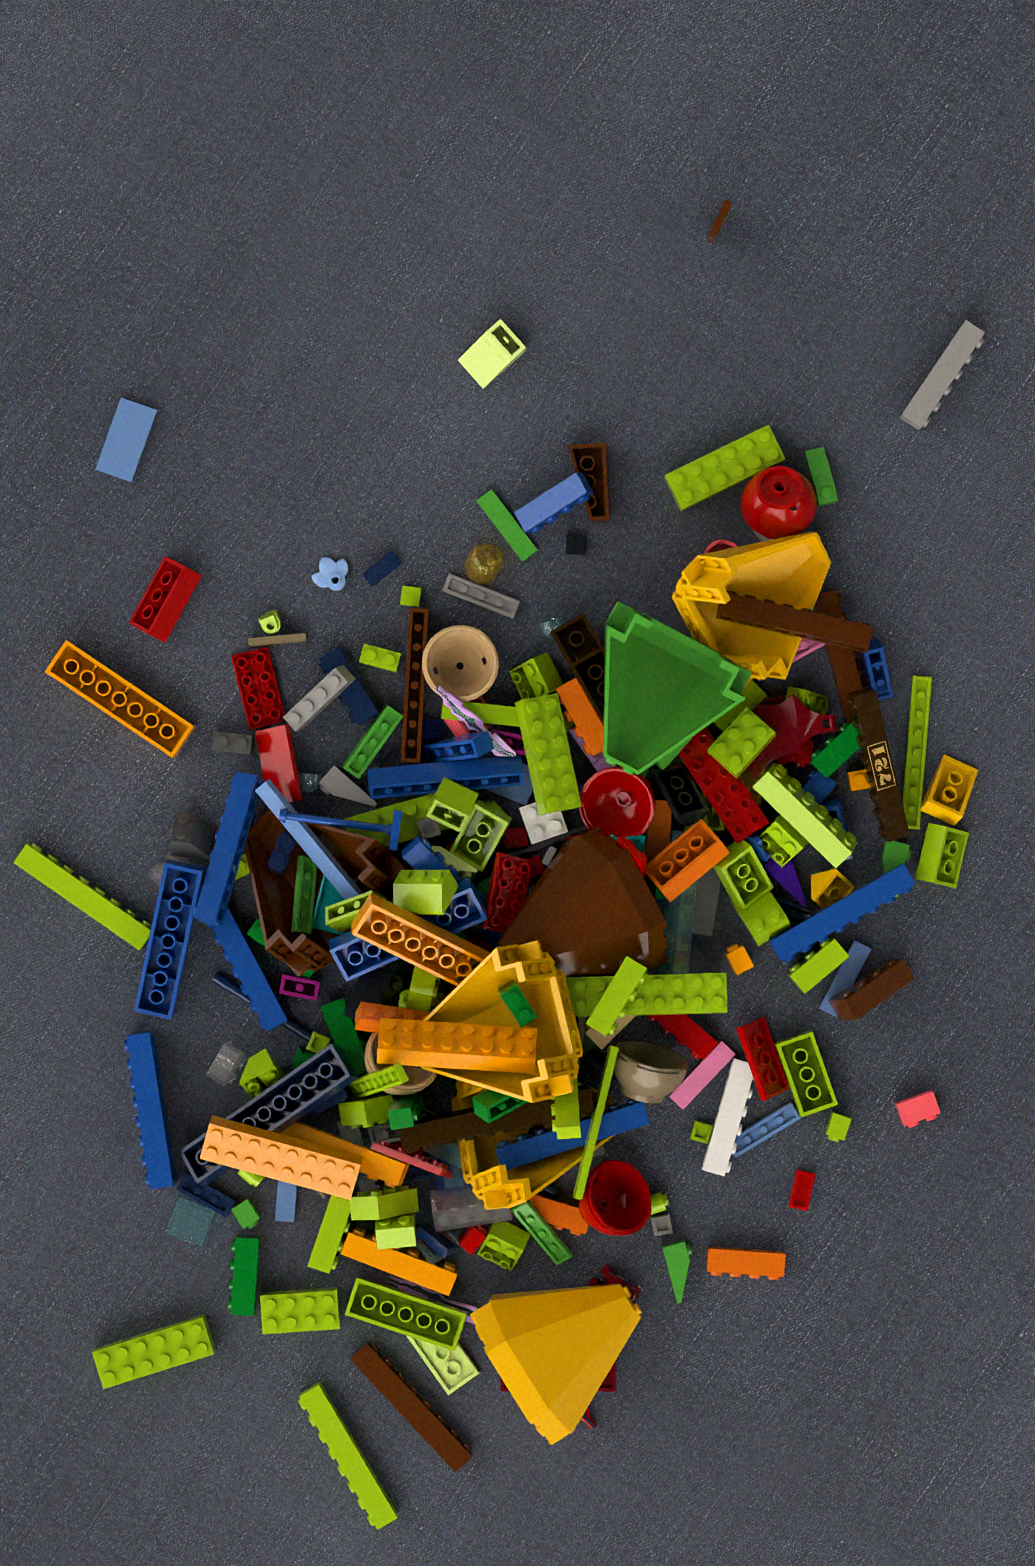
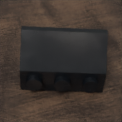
M684 763L668 766L664 770L661 768L652 770V774L678 822L683 826H689L697 823L700 819H704L709 809Z
M380 967L361 975L343 1015L355 1020V1012L361 1001L395 1007L407 979Z

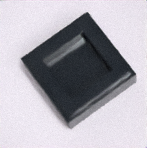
M566 535V554L585 555L586 536Z

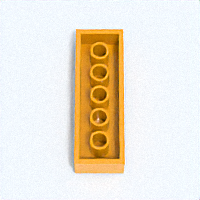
M358 1226L350 1228L341 1251L342 1255L444 1295H450L458 1273L455 1264L448 1261L444 1263L439 1262L437 1257L427 1254V1256L421 1255L419 1250L409 1247V1249L403 1247L377 1249L376 1233H373V1235L367 1234L365 1229Z

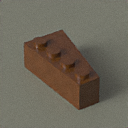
M606 443L567 445L575 471L584 474L594 492L589 496V500L584 502L590 521L592 523L611 522L608 445Z
M891 958L885 962L884 966L872 971L868 976L828 1001L840 1020H858L915 978L904 959Z

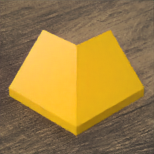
M835 868L811 875V899L822 909L849 895L855 888Z

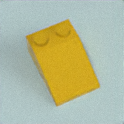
M944 754L924 796L920 811L955 826L963 817L978 769Z

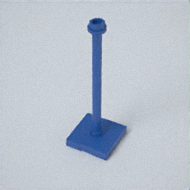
M287 808L280 809L279 821L285 823L286 820L383 832L387 833L386 835H390L389 849L397 850L402 811L394 810L392 824L388 823V825L287 812Z

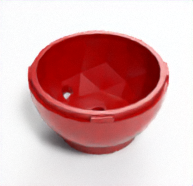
M774 466L759 471L750 479L742 493L740 508L746 523L754 531L766 536L768 539H777L797 535L811 524L817 511V498L810 481L802 473L786 466ZM793 507L797 508L795 511L791 510Z
M607 1160L591 1169L588 1174L583 1199L578 1201L580 1214L588 1225L606 1235L625 1236L634 1234L646 1224L652 1212L651 1194L645 1179L634 1168L635 1166L626 1161Z

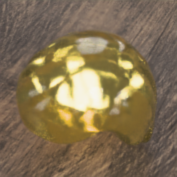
M494 544L476 545L466 558L464 564L466 575L475 583H490L503 566V554Z

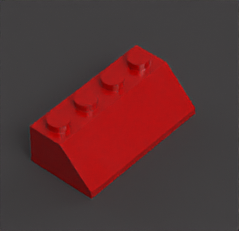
M165 556L133 613L129 624L165 643L176 622L179 620L184 607L189 602L201 575Z

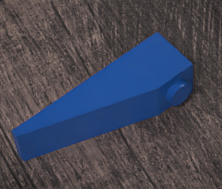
M482 731L425 744L422 748L428 763L478 758L493 750L494 746L489 732Z

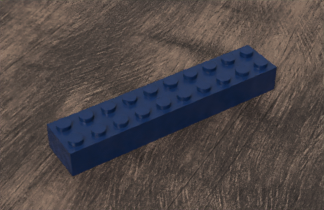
M331 1043L225 1119L280 1134L359 1077L341 1046ZM207 1132L178 1151L195 1182L201 1185H207L231 1168L200 1159Z

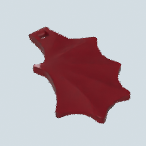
M794 694L778 705L766 706L756 704L752 712L775 731L776 737L747 768L752 777L756 778L771 762L785 755L795 753L805 756L806 754L802 751L801 747L810 738L821 733L837 731L835 714L822 715L810 711ZM823 720H828L829 728H823Z

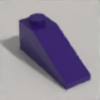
M770 858L762 866L764 870L799 904L805 907L807 902L793 863L789 861L781 867Z

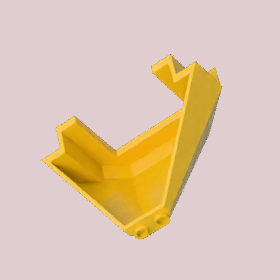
M806 532L697 555L682 571V576L678 580L672 599L693 639L716 650L721 655L752 672L745 687L754 678L765 680L766 677L786 680L802 638L716 618L719 603L727 604L730 600L727 590L736 592L739 596L751 595L756 597V600L763 601L768 599L778 605L790 604L795 609L807 608L813 611L831 561L817 532Z
M538 940L522 945L515 944L496 947L423 1020L521 1027L497 992L514 980L538 1016L523 1026L524 1028H537L535 1074L421 1066L422 1069L531 1103L553 1099L555 1096L574 1091L572 1082L573 1079L577 1078L579 1070L577 1062L578 1058L582 1057L583 1048L566 975L561 969L557 970L554 966L555 961L548 952L541 950V944Z
M457 1080L455 1088L458 1091L456 1097L452 1098V1111L474 1107L472 1098L488 1089ZM590 1087L593 1104L595 1105L598 1090ZM607 1095L604 1110L613 1104L610 1095ZM517 1127L514 1128L515 1131L503 1133L502 1130L495 1132V1135L490 1137H484L483 1134L476 1136V1139L465 1141V1139L457 1140L464 1181L473 1186V1193L479 1200L482 1199L484 1201L486 1210L509 1209L528 1201L579 1163L582 1159L585 1145L506 1170V1165L499 1164L494 1146L498 1145L497 1143L501 1140H514L517 1135L527 1133L528 1129ZM613 1136L596 1141L594 1151Z
M621 1283L492 1294L489 1303L470 1314L471 1319L476 1325L475 1328L478 1336L485 1344L483 1348L526 1419L531 1424L534 1423L536 1430L543 1437H546L550 1445L573 1433L641 1319L640 1314L642 1311L637 1303L633 1304L630 1299L632 1295L626 1286L623 1288Z

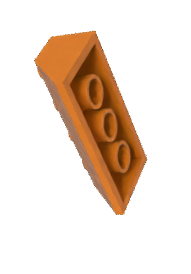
M700 819L646 864V874L667 900L672 902L730 852L705 822Z

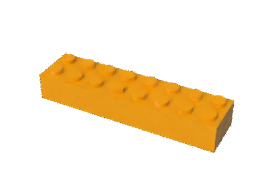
M68 640L64 642L45 670L54 679L172 758L177 756L196 728V726Z
M370 893L351 923L352 935L455 986H458L490 954V952L373 893Z
M380 1018L377 1063L394 1065L400 1062L401 1065L535 1074L537 1028Z
M212 1115L200 1159L351 1200L362 1156Z

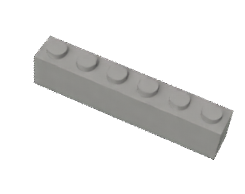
M964 321L901 414V419L917 430L922 426L924 428L931 420L929 415L932 410L935 412L942 404L939 400L943 395H948L952 389L950 384L953 379H959L963 373V370H961L964 363L968 365L973 358L972 351L974 348L979 349L985 339L982 338L985 334L984 331L969 321Z

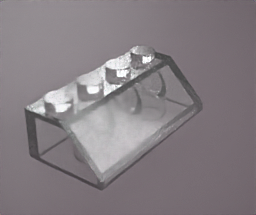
M471 1184L430 1190L435 1232L512 1220L511 1208L486 1210L484 1201L476 1197L472 1191L473 1186Z

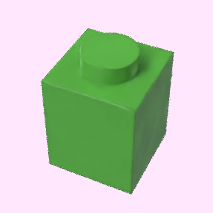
M249 1197L231 1209L243 1229L247 1226L251 1229L259 1224L258 1220L261 1218V1215Z

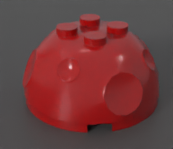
M619 766L605 768L592 775L583 786L580 796L582 807H579L581 818L589 831L598 826L601 828L604 836L609 835L610 837L611 834H614L615 837L620 835L641 836L650 827L656 809L655 795L650 782L641 774L633 773V775L624 772L622 770L623 767Z

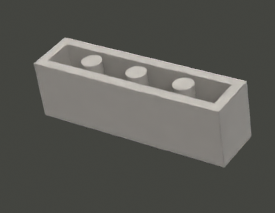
M344 665L335 667L283 718L295 732L303 729L355 680L354 676Z

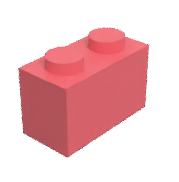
M932 1090L895 1102L901 1123L904 1126L907 1125L908 1128L918 1125V1121L926 1119V1121L936 1119L937 1114L941 1113Z

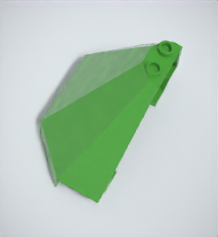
M617 601L607 622L605 621L603 757L606 758L605 761L613 766L616 764L622 766V770L630 775H633V773L639 775L746 698L742 691L752 672L667 624Z

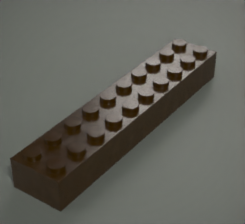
M587 1084L578 1085L580 1117H587L591 1115L590 1112H595L591 1088ZM548 1099L535 1103L527 1102L491 1123H487L477 1116L474 1112V1107L419 1118L414 1127L398 1129L403 1151L407 1150V1153L419 1151L420 1147L426 1146L427 1149L436 1148L439 1143L445 1142L446 1145L457 1143L459 1139L470 1141L476 1139V1136L483 1134L484 1137L494 1136L495 1132L502 1130L503 1133L515 1131L514 1128L522 1127V1129L534 1127L533 1124L541 1123V1125L552 1124V1120H556V1116H552L551 1104H555V1100Z

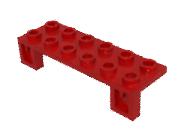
M707 727L695 734L678 755L734 841L738 843L760 828L764 829L769 826V821L740 777L736 779L708 754L707 749L715 742V739Z

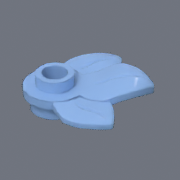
M321 558L319 563L320 572L311 576L313 582L320 588L329 587L333 591L343 589L346 584L345 576L348 572L347 562L344 559H340L335 563L330 558ZM338 578V583L334 584L333 580Z

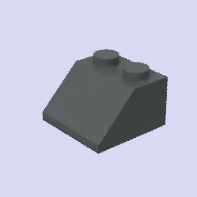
M176 812L171 836V856L210 859L215 828L194 813Z

